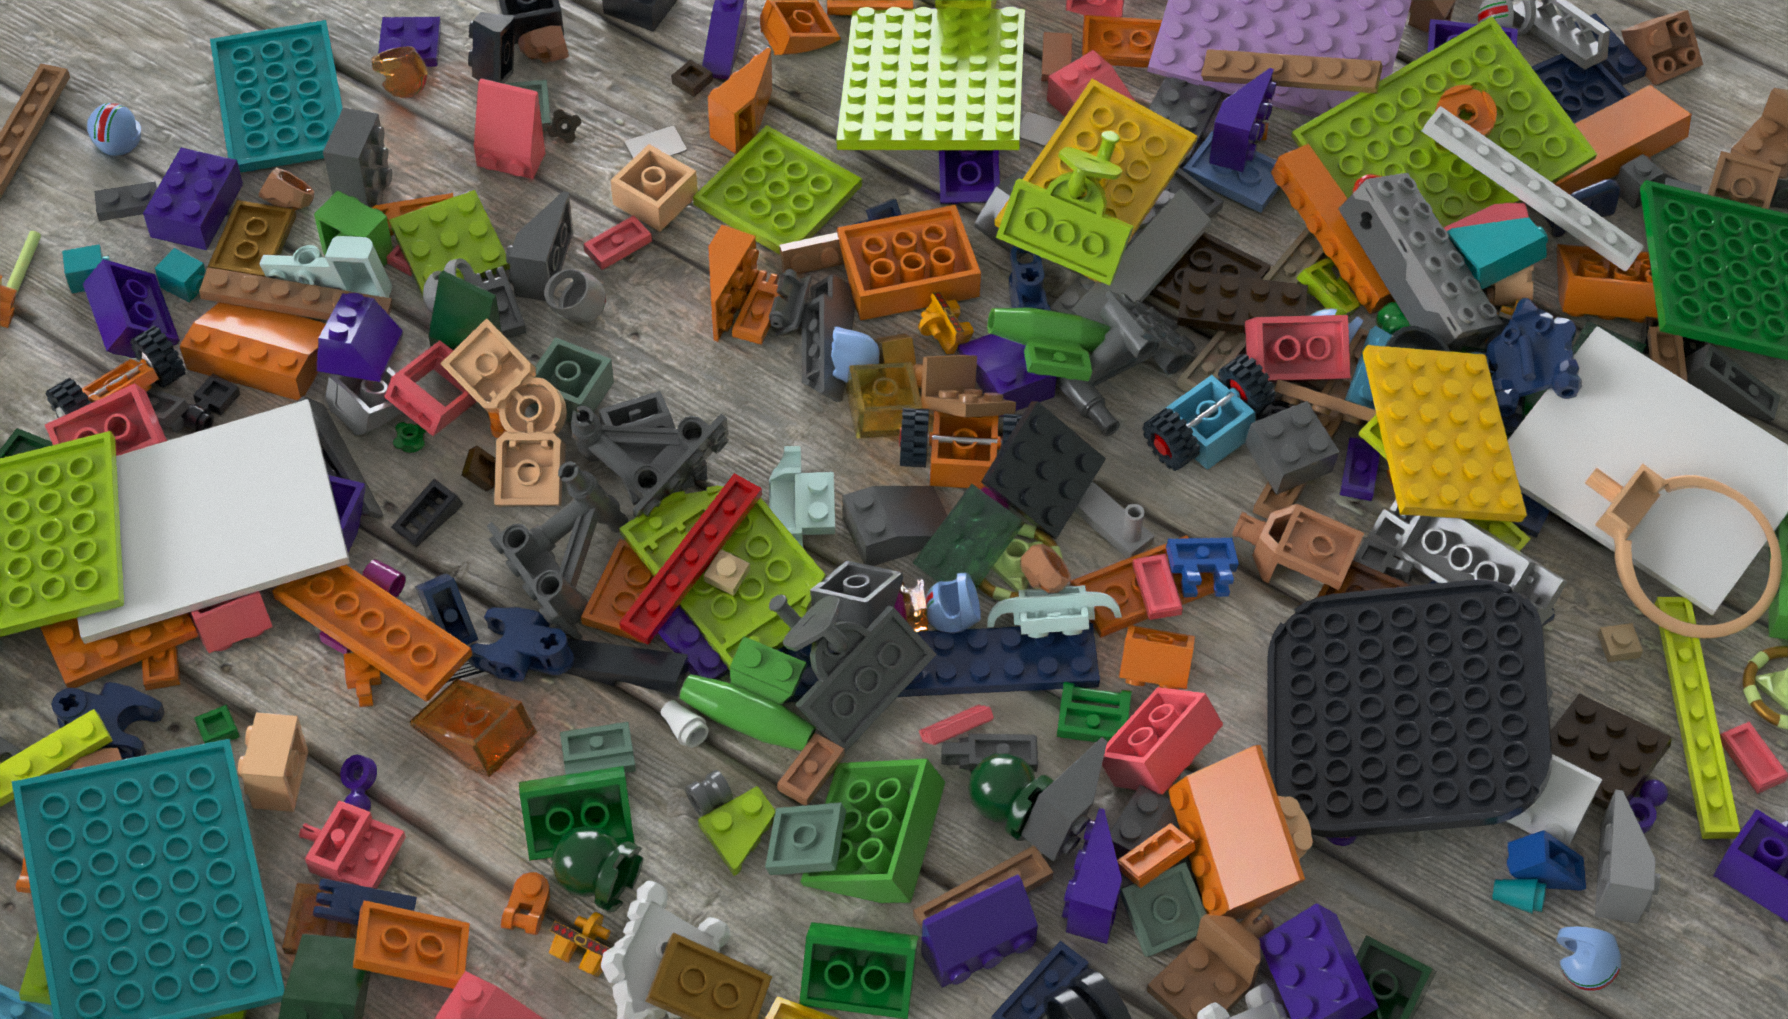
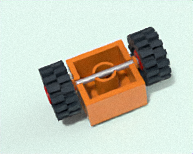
M903 408L899 440L900 466L926 468L927 443L929 442V446H932L930 486L982 489L986 486L981 483V480L997 457V450H1000V446L1003 447L1022 415L1004 414L1001 439V436H998L999 416L961 417L934 411L933 432H929L928 435L929 409Z

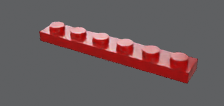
M734 473L619 622L620 629L649 645L716 557L720 549L723 548L761 498L762 488Z

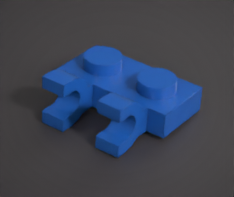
M1233 538L1168 539L1166 550L1171 573L1182 574L1181 586L1183 597H1197L1196 585H1201L1202 582L1200 572H1213L1215 596L1229 597L1230 590L1228 584H1233L1234 577L1232 572H1236L1239 564Z

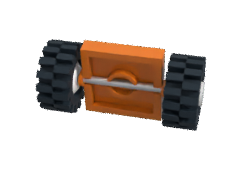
M153 326L131 339L132 349L140 362L129 359L83 388L69 377L46 391L47 400L52 405V410L56 412L57 418H60L132 384L138 385L146 392L151 389V384L154 382L159 387L164 388L186 374V369L182 365L184 363L178 357L179 353L173 348L172 342L167 340V336L159 328Z

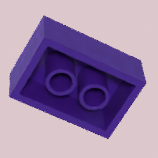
M181 147L143 212L150 237L207 250L243 186L237 160Z
M1316 903L1259 938L1261 950L1291 1019H1360L1379 1008L1337 914Z

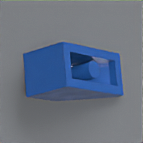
M1545 830L1508 842L1507 867L1509 873L1515 878L1538 879L1539 883L1547 884V889L1577 891L1586 889L1584 857Z

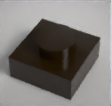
M690 59L671 75L672 84L695 97L713 81V72Z
M477 445L472 447L468 451L461 476L485 492L494 488L496 458Z

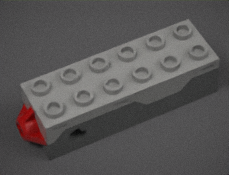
M1408 173L1383 177L1367 174L1355 182L1353 194L1338 210L1409 324L1429 329L1437 334L1446 343L1450 352L1465 353V348L1476 349L1503 322L1498 316L1495 307L1489 302L1482 291L1480 283L1468 269L1464 258L1458 253L1449 239L1447 231L1435 217L1431 206L1421 195L1415 181Z

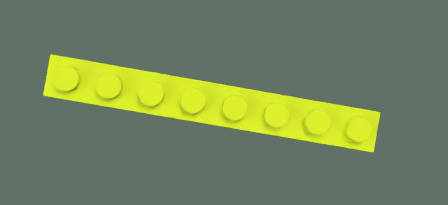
M1657 597L1654 605L1661 611L1683 622L1696 624L1692 602L1684 597ZM1659 626L1702 839H1735L1740 833V827L1700 639L1682 636Z

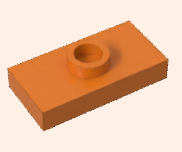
M1170 823L1117 860L1119 870L1139 888H1142L1195 851V844L1192 839Z

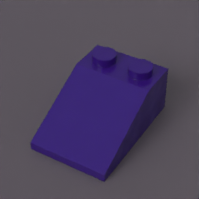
M939 150L940 204L987 203L996 186L1000 184L999 150Z
M993 334L958 345L957 351L960 355L977 356L976 383L983 390V394H1003L1004 400L1016 402V411L1028 407L1031 401H1038L1040 403L1055 397L1056 376L1038 375L1027 371L1024 355L1026 345Z

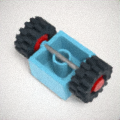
M1241 354L1219 370L1218 376L1220 379H1216L1213 375L1209 376L1143 424L1142 430L1144 431V438L1148 439L1146 443L1154 450L1152 451L1155 456L1158 455L1159 461L1162 464L1166 463V467L1172 468L1173 471L1181 469L1193 459L1197 460L1208 470L1243 445L1251 423L1255 422V415L1275 401L1274 396L1276 393L1272 389L1274 385L1268 381V378H1270L1268 374L1262 372L1263 367L1260 364L1256 365V360L1253 358L1249 359L1248 355Z

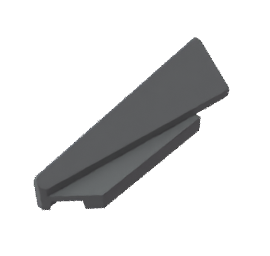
M831 274L810 287L812 301L805 304L803 308L802 383L833 401L840 402L843 400L845 382L833 376V371L835 370L831 358L832 342L834 341L833 331L836 326L852 330L855 304L850 285L834 274Z
M305 396L301 397L297 402L306 399L310 402L328 475L365 483L366 488L361 515L374 518L382 517L383 513L326 407Z

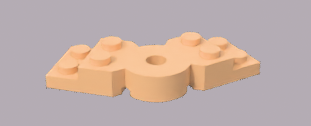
M486 318L440 364L489 413H499L500 421L506 430L496 440L494 505L497 507L561 506L562 478H559L558 470L565 463L566 444L557 434L562 429L566 420L565 400L550 382L536 377V367ZM538 403L539 410L537 414L530 418L526 417V408L530 404Z

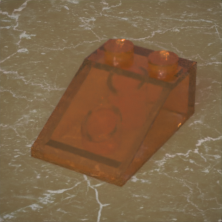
M458 678L409 721L411 727L467 769L487 777L500 770L503 764L518 750L522 749L537 733L521 701Z

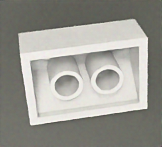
M1552 754V770L1545 790L1532 806L1520 815L1507 820V822L1531 834L1545 830L1569 847L1586 816L1602 779Z

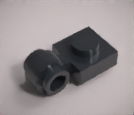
M212 373L193 394L196 404H189V409L181 415L185 426L196 432L211 428L214 421L211 411L221 416L240 395L239 386Z

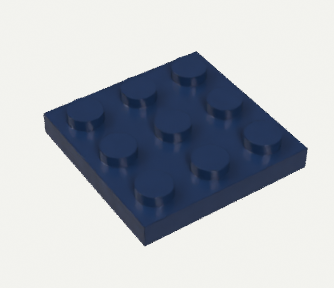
M1561 53L1532 66V69L1574 124L1631 95L1601 63H1597L1584 70Z

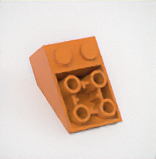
M769 47L759 55H755L748 64L739 71L734 72L726 82L714 88L708 95L710 138L734 154H737L758 134L772 93V60Z
M725 225L720 226L708 246L713 340L717 342L723 332H728L731 328L737 309H742L746 301L747 292L753 286L759 270H757L759 250L756 249V236Z

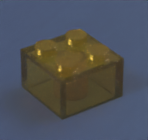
M912 362L849 366L846 394L856 439L900 436L903 408L923 409Z

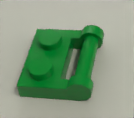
M1064 682L1056 737L1097 742L1103 737L1108 743L1129 718L1132 691L1121 690V693L1074 687V683ZM1072 700L1119 706V709L1074 703Z

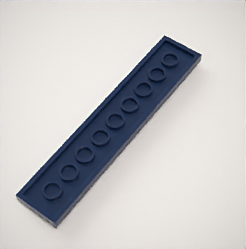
M1089 623V629L1082 630L1081 634L1064 635L1062 631L1049 632L1048 636L1041 638H1032L1028 634H1021V627L966 629L955 634L941 631H917L918 635L937 655L898 697L1063 689L1064 682L1074 683V687H1099L1100 676L1093 623ZM812 643L798 651L787 649L785 646L778 649L780 652L807 663L794 696L790 697L785 703L798 702L818 681L817 676L812 670L810 660Z

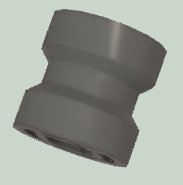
M718 770L707 774L702 782L694 781L685 787L691 805L701 817L710 813L717 804L724 805L733 800L729 784Z

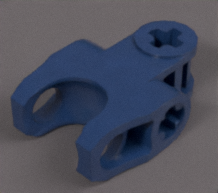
M1013 245L1010 254L1012 273L1008 281L1012 308H1037L1051 311L1044 288V269L1041 257ZM1020 253H1028L1033 256L1034 260L1031 263L1022 264L1017 261L1016 256Z
M495 607L488 609L484 616L488 629L503 636L495 643H476L469 646L472 650V656L468 659L470 665L498 679L513 682L523 681L528 670L548 673L550 675H560L570 670L574 664V655L567 646L566 634L558 628H549L550 623L540 612L520 607Z
M113 682L105 683L99 695L77 688L63 689L54 696L51 703L52 710L57 716L59 728L95 709L113 740L97 751L104 748H118L122 760L144 756L147 752L142 740L124 732L127 726L136 721H161L165 713L162 703L157 699L131 686Z

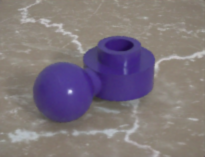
M358 754L352 755L345 760L340 771L343 785L351 789V793L346 796L344 802L370 812L371 801L365 794V791L376 780L377 766L368 757Z
M1657 779L1645 781L1640 787V797H1633L1629 802L1635 817L1641 821H1638L1643 834L1649 832L1653 827L1657 817L1655 807L1664 804L1668 797L1666 785Z

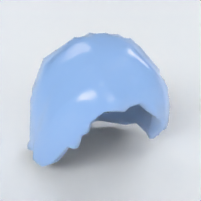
M837 326L834 327V341L832 342L831 353L832 362L835 366L833 376L850 385L866 383L877 373L880 354L878 344L869 335Z

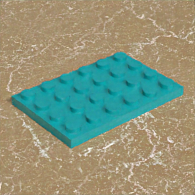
M321 20L210 39L228 158L237 160L240 173L324 159V148L343 109L327 21Z

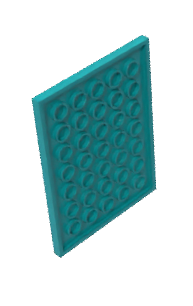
M230 739L12 781L54 1019H207L282 1001L285 988Z

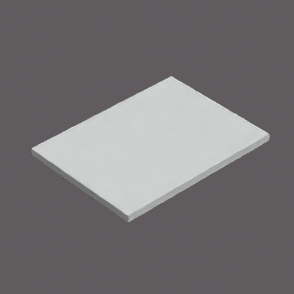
M1598 326L1574 355V359H1576L1579 366L1578 376L1582 379V388L1575 398L1563 399L1557 396L1552 388L1547 389L1508 439L1521 492L1613 552H1615L1614 539L1595 525L1611 502L1585 484L1596 468L1623 487L1642 464L1646 465L1663 479L1682 475H1697L1716 480L1737 490L1753 502L1767 518L1774 531L1788 514V445ZM1686 488L1672 492H1666L1663 489L1658 492L1661 494L1626 539L1632 540L1633 565L1713 616L1768 540L1755 517L1740 503L1724 494L1699 488Z
M308 399L116 456L124 606L77 617L80 636L84 644L350 563L312 408Z

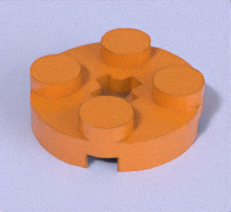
M1458 85L1445 91L1437 103L1435 112L1441 106L1485 137L1491 134L1497 116V108L1494 100L1487 92L1482 90L1481 93L1478 90L1472 89L1473 86ZM1464 109L1466 113L1472 112L1473 115L1470 117V120L1461 119L1459 117L1460 110Z

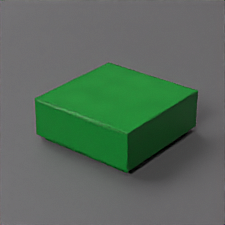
M227 704L194 717L204 744L225 739L232 741L240 737Z

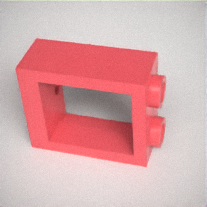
M440 340L393 375L384 396L385 399L432 436L440 432L477 402L440 364L454 351ZM433 369L463 392L446 407L416 384L417 381Z

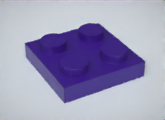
M382 17L378 50L379 67H437L441 34L440 17Z

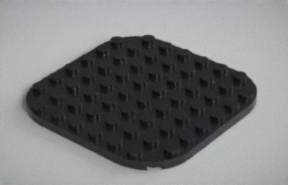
M1476 579L1330 594L1301 604L1294 609L1295 613L1284 624L1280 622L1270 640L1267 656L1268 769L1277 796L1292 797L1298 801L1300 808L1309 821L1312 835L1341 838L1494 825L1510 820L1526 811L1545 790L1552 770V746L1544 632L1540 616L1532 602L1527 597L1523 598L1518 593L1512 591L1511 586L1497 581Z

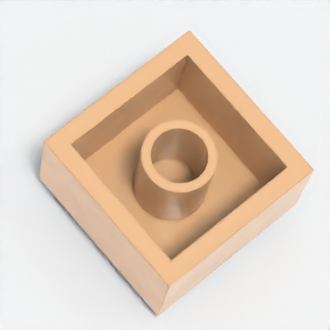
M650 144L610 180L613 205L632 216L634 215L637 219L659 232L693 200V196L698 192L696 170Z
M256 712L253 726L249 725L246 730V754L241 756L238 762V776L243 779L244 794L249 796L253 809L294 812L308 756V748L298 716Z

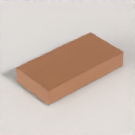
M1044 32L1041 81H1048L1051 74L1071 63V33Z

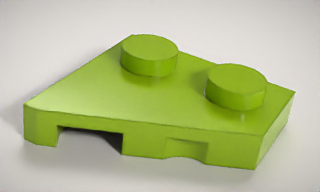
M1330 257L1311 265L1298 275L1296 279L1301 284L1308 285L1307 293L1314 296L1324 308L1337 309L1335 315H1348L1349 317L1360 307L1355 295L1350 291L1348 283L1342 277L1337 279L1331 269L1335 264Z
M756 786L699 818L698 826L730 872L735 876L741 871L742 863L751 851L754 852L761 842L762 834L768 831L773 824L776 810L760 788Z

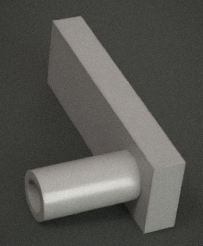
M1092 481L1074 511L1126 558L1140 554L1154 543V535L1143 526L1145 513L1143 507L1138 504H1130L1125 509L1122 508Z

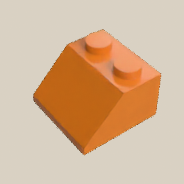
M1129 625L1125 638L1119 678L1126 679V683L1134 686H1145L1147 682L1159 684L1160 688L1187 689L1195 636Z

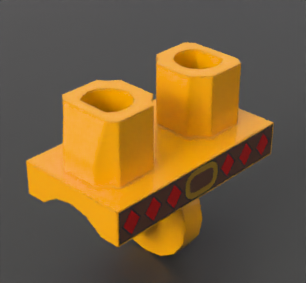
M934 292L931 295V304L921 313L923 319L919 322L918 329L924 336L933 335L946 354H954L959 344L970 341L974 329L970 322L959 323L958 318L961 312L956 300L946 301L941 292Z
M594 912L589 919L579 915L574 925L583 929L582 934L555 921L550 929L556 935L552 941L549 954L569 963L577 946H580L587 951L578 968L598 978L603 971L601 968L603 953L611 949L594 940L597 936L604 940H607L610 936L611 931L602 927L604 916L598 912Z

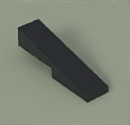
M567 638V646L574 655V664L565 673L614 686L618 680L678 697L689 670L688 654Z

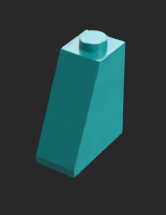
M1529 217L1457 227L1447 231L1449 239L1458 253L1464 258L1465 264L1474 278L1480 283L1481 289L1547 258L1546 244L1548 243V236L1541 226L1537 227Z

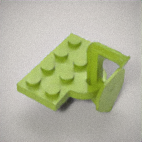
M1105 131L1101 135L1103 140L1097 157L1072 147H1065L1060 150L1058 157L1074 171L1063 173L1053 180L1047 189L1023 179H1017L996 238L1110 286L1115 279L1134 226L1105 214L1107 200L1104 189L1099 184V181L1103 178L1116 180L1122 173V169L1119 166L1110 162L1115 145L1119 142V135L1112 131Z

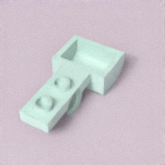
M336 236L332 239L325 257H322L316 246L306 245L296 250L293 256L263 255L259 263L265 276L268 278L321 287L340 288L344 291L389 298L392 290V284L371 240L366 237Z

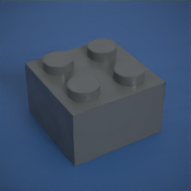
M1308 401L1251 423L1245 441L1246 447L1276 495L1331 473L1340 453Z

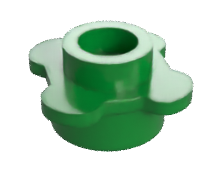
M400 422L395 426L397 436L393 440V446L396 449H401L406 453H414L425 446L423 436L427 431L421 426Z

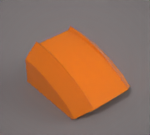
M766 0L760 14V32H763L774 51V56L808 52L825 47L841 39L818 0Z

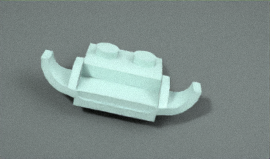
M784 446L782 459L773 470L769 479V508L802 547L803 535L835 534L834 472L801 473V446Z
M1085 585L1068 586L1059 593L1051 594L1047 593L1043 588L1018 590L1019 597L1004 599L992 607L988 615L987 627H994L997 617L1001 614L1013 613L1014 625H1021V634H1028L1029 637L1041 638L1048 636L1049 632L1060 631L1064 635L1081 634L1082 630L1089 629V620L1095 619L1094 606L1110 608L1115 618H1121L1122 615L1120 607L1114 598L1101 592H1086Z

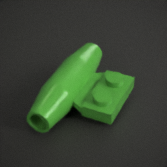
M992 308L987 323L988 333L1026 345L1024 355L1028 372L1089 381L1092 374L1088 352H1093L1105 340V334L1111 329L1106 324L1080 315L1037 308Z
M743 636L730 665L731 683L690 674L681 689L680 699L713 721L764 743L802 751L816 731L814 725L782 706L790 697L794 696L807 663Z

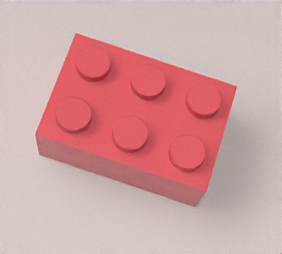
M1157 687L1106 745L1102 766L1115 787L1137 790L1142 785L1157 794L1163 795L1173 785V782L1183 770L1192 764L1193 759L1204 746L1212 741L1214 735L1223 726V723L1206 693Z

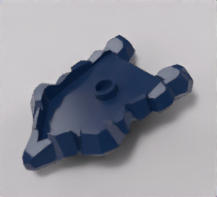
M1522 298L1518 301L1509 324L1503 330L1502 335H1498L1488 344L1485 355L1491 360L1492 366L1496 369V372L1493 373L1494 381L1492 383L1502 417H1508L1515 413L1519 397L1552 388L1557 396L1563 399L1575 398L1582 388V379L1578 376L1579 366L1572 352V341L1576 333L1574 322L1560 317L1554 319L1548 312L1540 310L1529 298Z

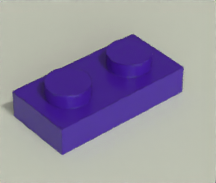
M1349 438L1340 495L1372 501L1380 453L1364 439Z

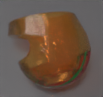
M405 46L389 49L371 58L372 69L384 74L386 77L382 86L395 97H413L419 94L427 83V66L414 47Z

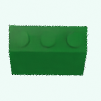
M623 766L519 782V795L529 861L552 857L553 850L562 836L573 828L583 826L604 829L615 838L618 846L628 841L635 844Z
M811 922L806 935L799 1004L817 1008L908 1019L919 936Z

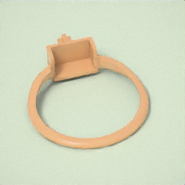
M1644 464L1639 467L1624 487L1598 468L1586 480L1585 484L1611 502L1595 525L1614 539L1615 564L1620 582L1633 604L1652 622L1670 632L1686 637L1701 639L1719 638L1735 634L1757 621L1769 608L1776 596L1781 581V551L1769 521L1760 509L1743 494L1721 482L1697 475H1682L1663 479ZM1686 488H1699L1724 494L1744 506L1762 527L1771 551L1769 578L1759 601L1741 617L1716 625H1697L1683 622L1661 611L1648 599L1641 589L1632 562V540L1626 539L1661 494L1658 492L1663 489L1666 492H1672Z

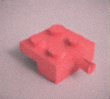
M340 800L322 830L304 823L303 828L299 832L300 838L314 842L305 857L309 872L329 880L374 889L378 888L406 838L403 830L372 819L371 812Z

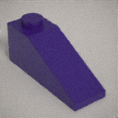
M715 0L702 63L704 68L713 72V78L728 80L732 74L747 21V0Z

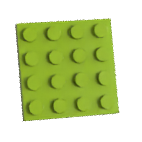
M766 125L693 196V205L734 229L756 236L758 243L780 255L779 245L812 238L862 187V178Z

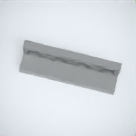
M1533 0L1536 7L1534 24L1529 30L1531 33L1584 70L1607 59L1610 29L1567 0H1541L1542 4L1537 0ZM1523 2L1513 5V20L1522 26L1526 11ZM1554 5L1557 6L1561 17L1557 14ZM1573 18L1576 19L1581 30L1576 27ZM1592 31L1599 35L1598 42L1595 40Z

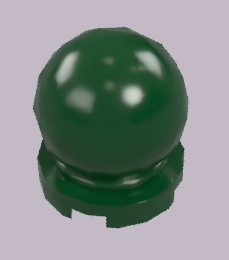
M992 754L982 759L971 772L968 791L972 805L983 817L994 822H1006V833L1017 841H1023L1025 838L1021 834L1038 796L1055 780L1047 775H1041L1036 779L1033 769L1023 758L1011 754Z
M583 826L573 828L562 836L553 850L551 868L558 884L570 894L581 897L595 896L594 902L596 906L611 913L622 906L623 902L618 899L626 886L631 889L634 888L641 872L644 857L638 855L642 847L629 841L623 842L618 846L615 838L604 829Z

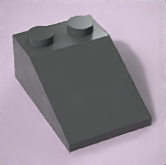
M563 191L517 232L513 245L508 246L506 262L510 263L511 267L509 282L513 283L516 297L546 301L544 290L548 280L562 270L574 233L569 192Z
M871 486L842 495V518L863 563L866 565L876 566L958 539V535L934 486Z
M1103 737L1038 796L1021 835L1053 862L1063 852L1068 855L1076 848L1081 840L1077 835L1084 830L1090 821L1087 814L1094 802L1107 741Z
M1142 785L1138 787L1110 831L1117 860L1170 823L1180 830L1174 808L1169 799ZM1186 856L1176 864L1186 862L1199 897L1202 900L1189 856Z

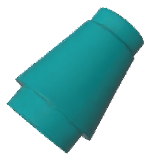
M1495 879L1492 900L1531 914L1534 911L1543 912L1547 884L1539 883L1538 879Z

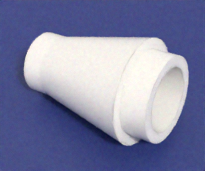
M675 700L667 702L661 709V716L667 721L681 745L694 748L706 739L709 730L704 718L681 706Z

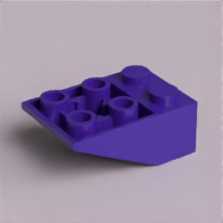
M1267 69L1222 102L1214 123L1209 164L1244 172L1247 161L1253 162L1257 150V144L1254 143L1256 140L1261 141L1265 129V124L1262 122L1269 120L1273 108V103H1270L1269 99H1273L1277 82L1272 81L1274 69Z
M1099 808L1096 819H1090L1087 823L1083 838L1085 840L1083 849L1078 851L1074 865L1073 880H1069L1065 892V905L1062 917L1067 919L1066 933L1107 944L1117 914L1122 878L1105 809Z

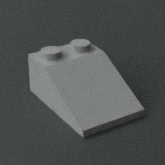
M1615 790L1600 824L1595 916L1638 924L1643 912H1649L1652 895L1658 894L1661 877L1660 874L1655 873L1656 859L1622 790Z

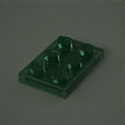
M971 483L913 561V564L937 582L953 581L957 579V573H968L977 589L1025 522Z

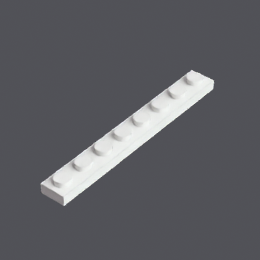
M1440 106L1422 129V132L1623 271L1626 272L1644 248L1635 239Z

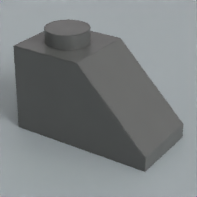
M1642 154L1621 166L1616 182L1620 186L1619 197L1635 209L1642 205L1640 187L1645 180L1664 184L1666 177L1678 179L1658 161Z

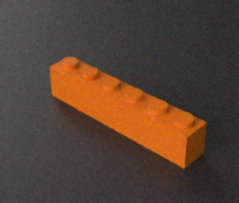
M1306 144L1279 155L1271 171L1275 183L1282 188L1289 198L1291 206L1298 211L1305 221L1308 230L1314 234L1321 244L1324 253L1331 258L1338 268L1342 279L1347 281L1352 288L1358 302L1366 308L1369 314L1381 310L1388 303L1396 302L1338 210L1347 200V197L1311 146Z

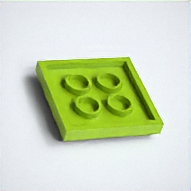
M475 190L389 219L390 228L411 269L422 296L428 277L434 271L442 272L446 264L453 259L461 258L466 260L474 273H479L482 279L486 278V270L491 269L492 274L495 275L497 274L496 268L503 266L505 271L511 268L510 263L506 262V252ZM456 268V277L465 280L461 271Z

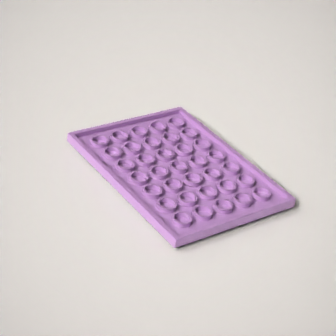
M1168 0L1147 72L1185 80L1187 83L1198 86L1201 84L1216 88V91L1232 95L1246 84L1203 81L1201 73L1207 49L1381 61L1383 68L1380 80L1392 73L1412 0ZM1276 86L1273 99H1269V102L1273 103L1275 107L1316 118L1360 92Z

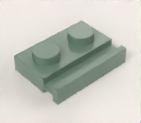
M629 722L560 732L566 775L619 766L624 767L625 773L636 771Z

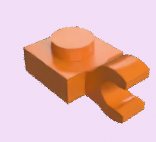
M354 652L344 654L347 688H356L359 707L373 706L372 686L382 684L381 671Z

